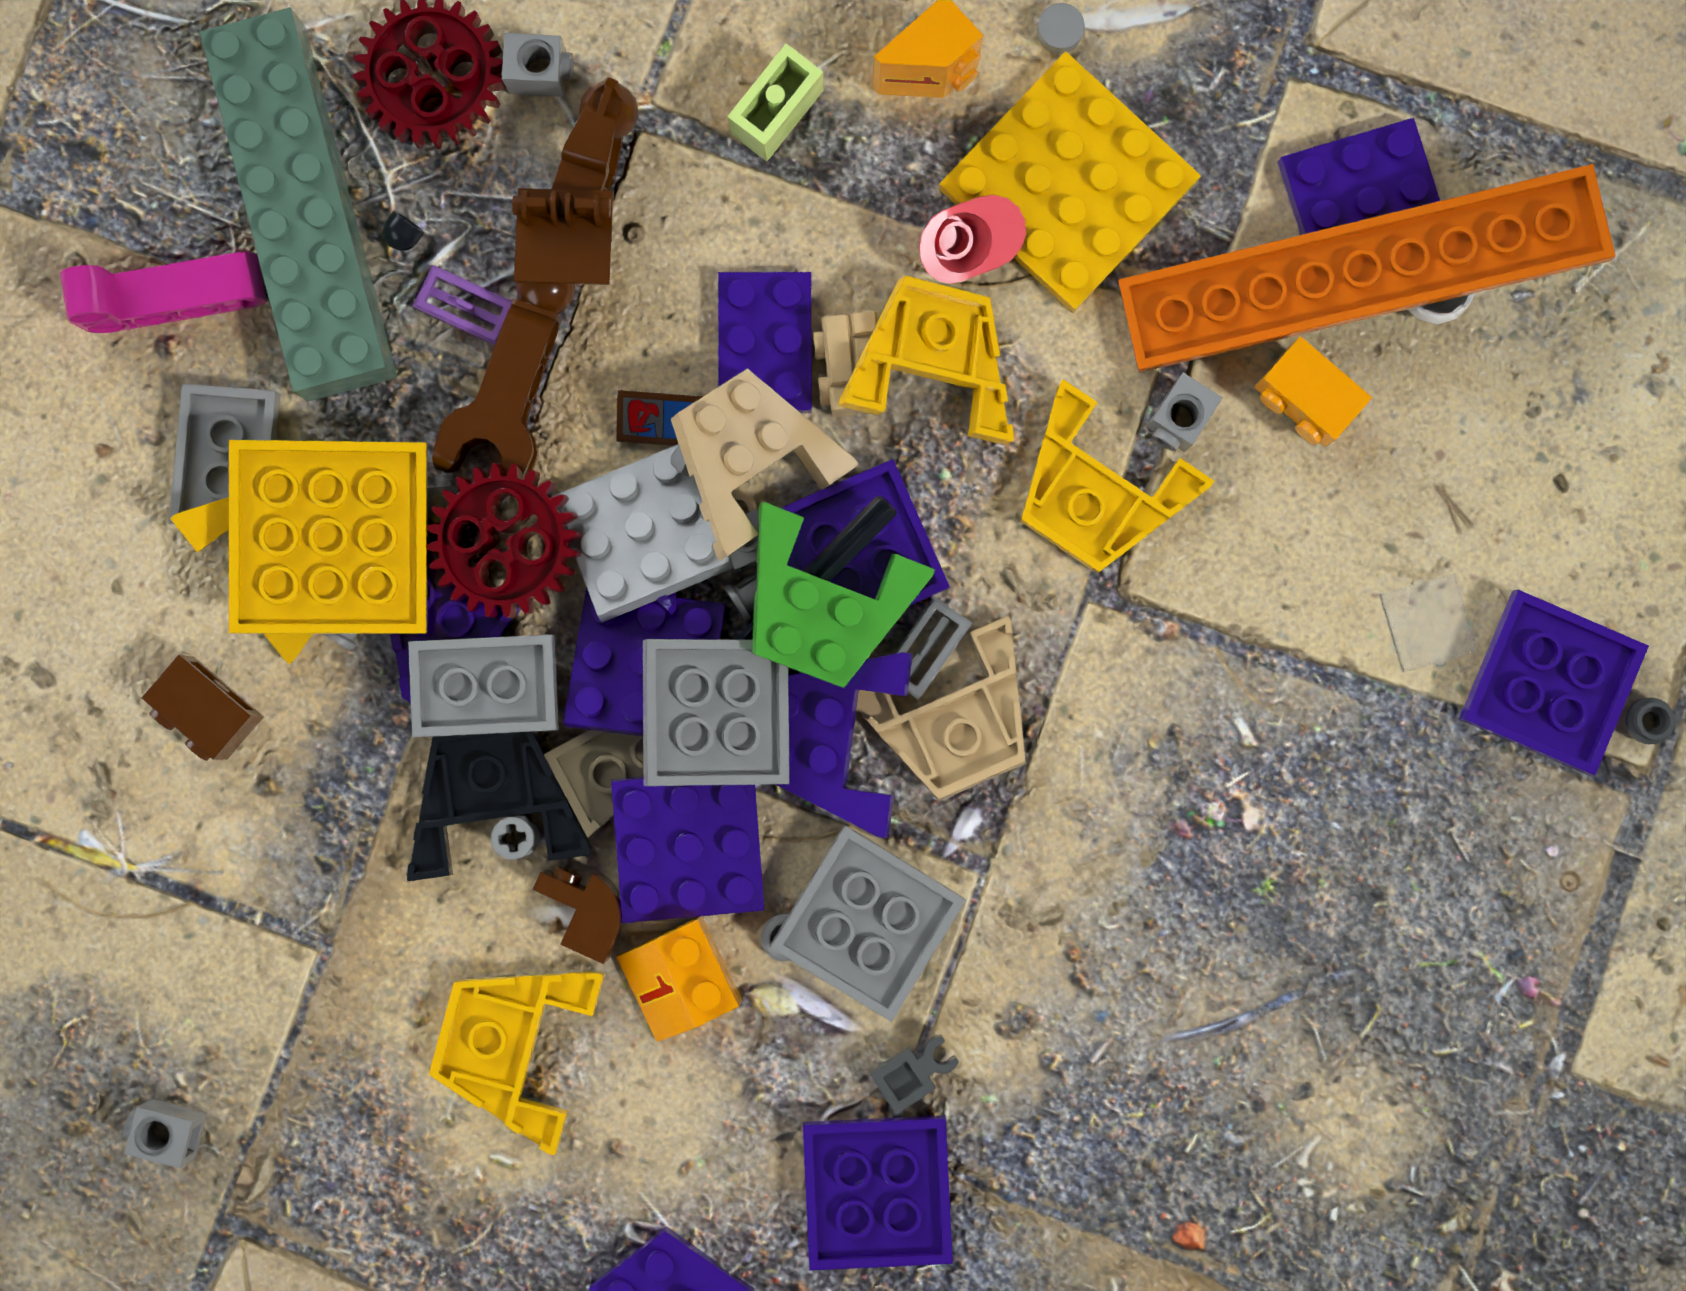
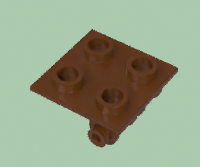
M518 188V196L514 195L512 199L513 215H517L514 282L610 285L613 191Z

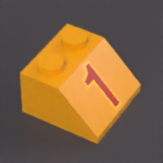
M937 0L874 56L872 88L880 95L944 98L954 88L957 92H960L978 75L976 69L981 59L980 52L984 35L952 0Z
M703 916L687 921L616 956L656 1042L697 1028L738 1008L741 1004L742 998Z

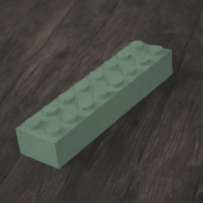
M289 7L199 31L293 392L309 402L398 378L306 27L292 8Z

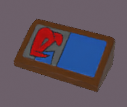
M618 390L616 441L666 446L679 444L671 418L703 396Z

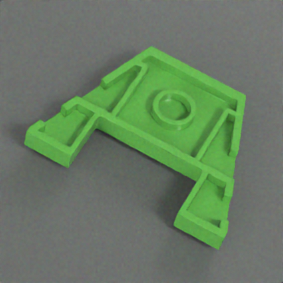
M761 502L758 508L759 542L756 549V563H758L757 590L754 597L752 654L844 688L932 578L935 569L900 555L891 554L875 599L869 598L788 566L787 562L804 517L769 503Z

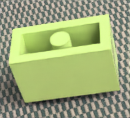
M785 44L727 116L730 134L767 162L824 91L823 71L788 44Z

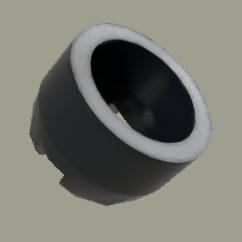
M395 210L392 211L383 227L384 240L391 248L399 251L413 248L425 233L418 225Z

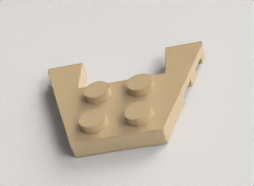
M748 368L671 418L689 476L695 477L703 501L699 506L704 521L710 522L716 540L712 545L719 561L759 535L731 494L736 488L791 451L796 452L821 490L859 465L854 457Z
M1009 615L970 632V637L988 678L903 715L898 714L890 694L859 691L856 711L938 801L1017 768L1026 762L1012 622Z

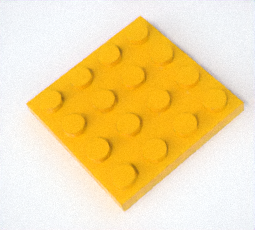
M1065 51L939 183L938 189L955 205L987 195L1005 197L1017 205L1025 218L1026 236L1022 248L1015 255L1014 259L1074 313L1198 182L1201 175Z
M229 440V633L427 634V443Z

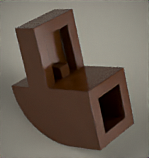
M556 866L554 872L548 869L540 872L532 890L576 909L560 945L605 964L610 959L624 926V923H622L620 892L608 877L598 871L591 875L587 886L580 884L582 876L560 866Z

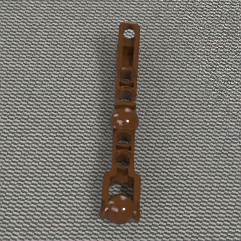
M607 77L604 81L589 87L581 98L579 107L580 117L564 144L561 161L551 189L610 191L611 186L614 184L624 136L630 133L637 122L638 106L636 98L628 88L621 85L617 80ZM516 283L518 299L513 298L475 400L468 406L454 410L443 420L432 455L433 466L436 470L444 473L455 472L461 467L470 449L482 442L493 443L498 447L502 456L501 465L506 476L512 464L522 467L523 479L531 469L534 470L539 451L527 421L562 321L558 314L564 311L573 300L575 284Z

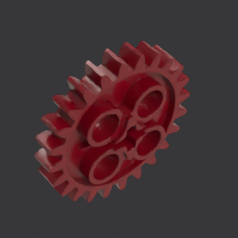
M400 0V14L395 15L389 9H383L387 23L382 26L377 22L370 21L369 25L376 35L373 39L368 37L359 38L360 43L368 52L367 54L353 56L356 64L364 69L352 74L357 85L364 87L356 93L362 104H370L365 111L372 121L381 118L378 126L385 134L395 128L394 136L401 144L412 134L413 142L418 149H422L427 137L431 138L437 149H441L443 136L449 135L455 145H459V131L465 129L473 137L476 136V129L472 122L478 119L489 124L491 121L484 110L485 107L499 108L501 105L492 91L506 90L502 78L496 76V74L502 73L503 59L495 58L503 52L498 41H490L494 33L489 24L480 26L481 19L475 10L465 16V9L460 1L455 2L451 9L448 10L445 0H436L433 7H429L426 0H418L417 8L411 9L405 0ZM429 33L437 35L435 42L431 46L425 48L417 46L419 39L423 35ZM399 47H406L430 71L435 72L437 70L444 82L462 93V97L459 99L454 98L430 74L425 73L423 75L413 60L398 52ZM471 62L473 64L471 71L467 75L461 77L453 75V70L459 63ZM399 68L407 69V74L403 80L397 83L388 82V77L394 70ZM430 98H443V103L438 110L434 112L423 111V106Z
M492 463L490 477H488L483 469L473 468V483L466 478L458 476L456 481L460 489L459 493L448 490L442 491L444 498L449 503L447 508L433 506L431 509L441 518L440 524L426 525V530L438 535V541L427 544L426 550L439 552L440 558L433 561L429 567L435 570H445L446 574L438 582L440 587L456 586L452 592L451 600L461 601L469 596L467 603L468 611L477 612L484 603L486 617H496L501 606L505 618H515L518 604L524 614L534 613L533 599H536L542 605L551 604L547 590L550 588L557 592H564L565 588L558 577L560 574L572 576L575 574V571L565 563L567 558L581 556L579 551L569 547V541L582 537V534L577 531L568 530L567 524L573 522L578 517L577 513L562 512L561 509L569 500L568 496L561 494L551 497L556 483L547 480L538 486L540 473L531 469L523 479L522 467L516 464L511 465L507 476L503 466L497 463ZM513 495L518 501L519 509L514 518L506 521L501 515L500 506L506 497ZM536 515L538 517V521L531 527L524 528L515 533L527 523L531 516ZM475 523L480 530V538L475 546L468 548L463 541V531L469 524ZM500 532L515 533L506 540V544L509 547L508 550L493 549L501 542V538L498 535ZM540 534L544 538L546 548L540 558L533 560L527 552V544L532 536ZM492 548L475 567L470 566L472 558ZM501 561L507 570V577L501 586L495 587L489 579V571L494 563Z

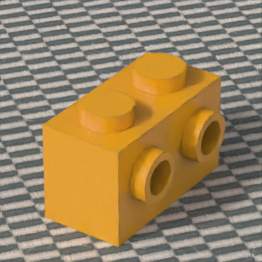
M1301 336L1284 351L1254 386L1261 393L1259 398L1267 408L1276 414L1284 412L1297 424L1295 429L1301 437L1313 445L1320 443L1323 447L1336 441L1373 398Z

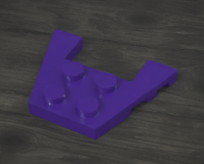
M901 652L867 659L844 688L805 673L788 675L789 784L776 785L877 837H889L894 795L847 788V777L859 691L864 690L907 696L913 654Z
M668 1227L664 1228L615 1265L589 1287V1291H754L755 1289L741 1278L738 1280L719 1267L714 1259Z

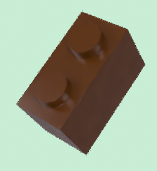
M178 655L141 698L153 708L149 714L155 721L169 730H173L174 727L188 738L185 742L187 748L206 761L209 758L213 760H227L264 717L193 656Z

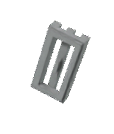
M935 596L894 653H906L936 610L943 614L939 623L912 660L911 679L951 620L959 625L919 684L915 686L909 682L908 693L917 700L921 698L972 624V622Z

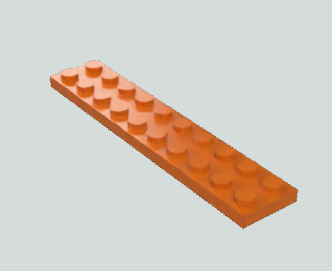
M1590 164L1118 279L1138 373L1605 263L1612 261L1616 255L1594 165Z

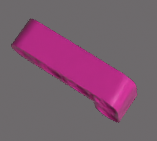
M251 252L229 253L115 274L95 265L73 266L60 272L67 320L90 333H112L250 309L264 305L267 302L258 255Z

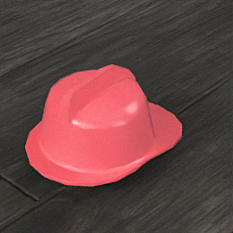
M997 195L977 197L941 210L930 219L922 231L919 242L920 261L930 276L939 282L949 284L962 282L999 268L1011 261L1022 248L1026 236L1025 218L1017 205L1008 198Z

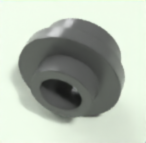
M1652 697L1642 698L1635 701L1627 710L1625 724L1628 733L1636 741L1642 744H1658L1665 741L1673 732L1675 717L1670 706L1663 700ZM1647 712L1654 718V725L1649 730L1642 724V718Z

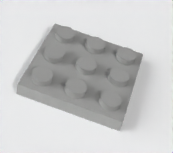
M678 444L554 495L563 494L569 498L566 505L561 509L562 512L577 513L578 517L573 522L567 524L568 530L580 532L582 537L570 541L572 549L581 553V556L576 557L596 613L602 623L656 601L658 597L668 596L734 568L729 556L719 561L712 544L716 540L710 522L704 521L699 506L703 501L695 477L683 476L670 463L671 455Z
M643 640L644 786L789 784L788 667L752 654L753 640Z
M844 824L771 942L770 948L892 1022L966 899Z

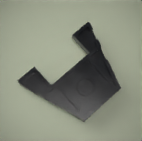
M535 732L432 737L422 790L424 795L419 821L416 823L413 840H415L413 853L406 874L407 882L453 875L447 826L541 812L548 861L593 854L592 846L544 756L545 751Z

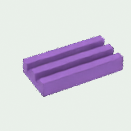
M432 265L412 307L419 312L495 346L512 301ZM437 279L501 308L500 315L497 316L434 287ZM429 296L494 325L492 332L427 303Z

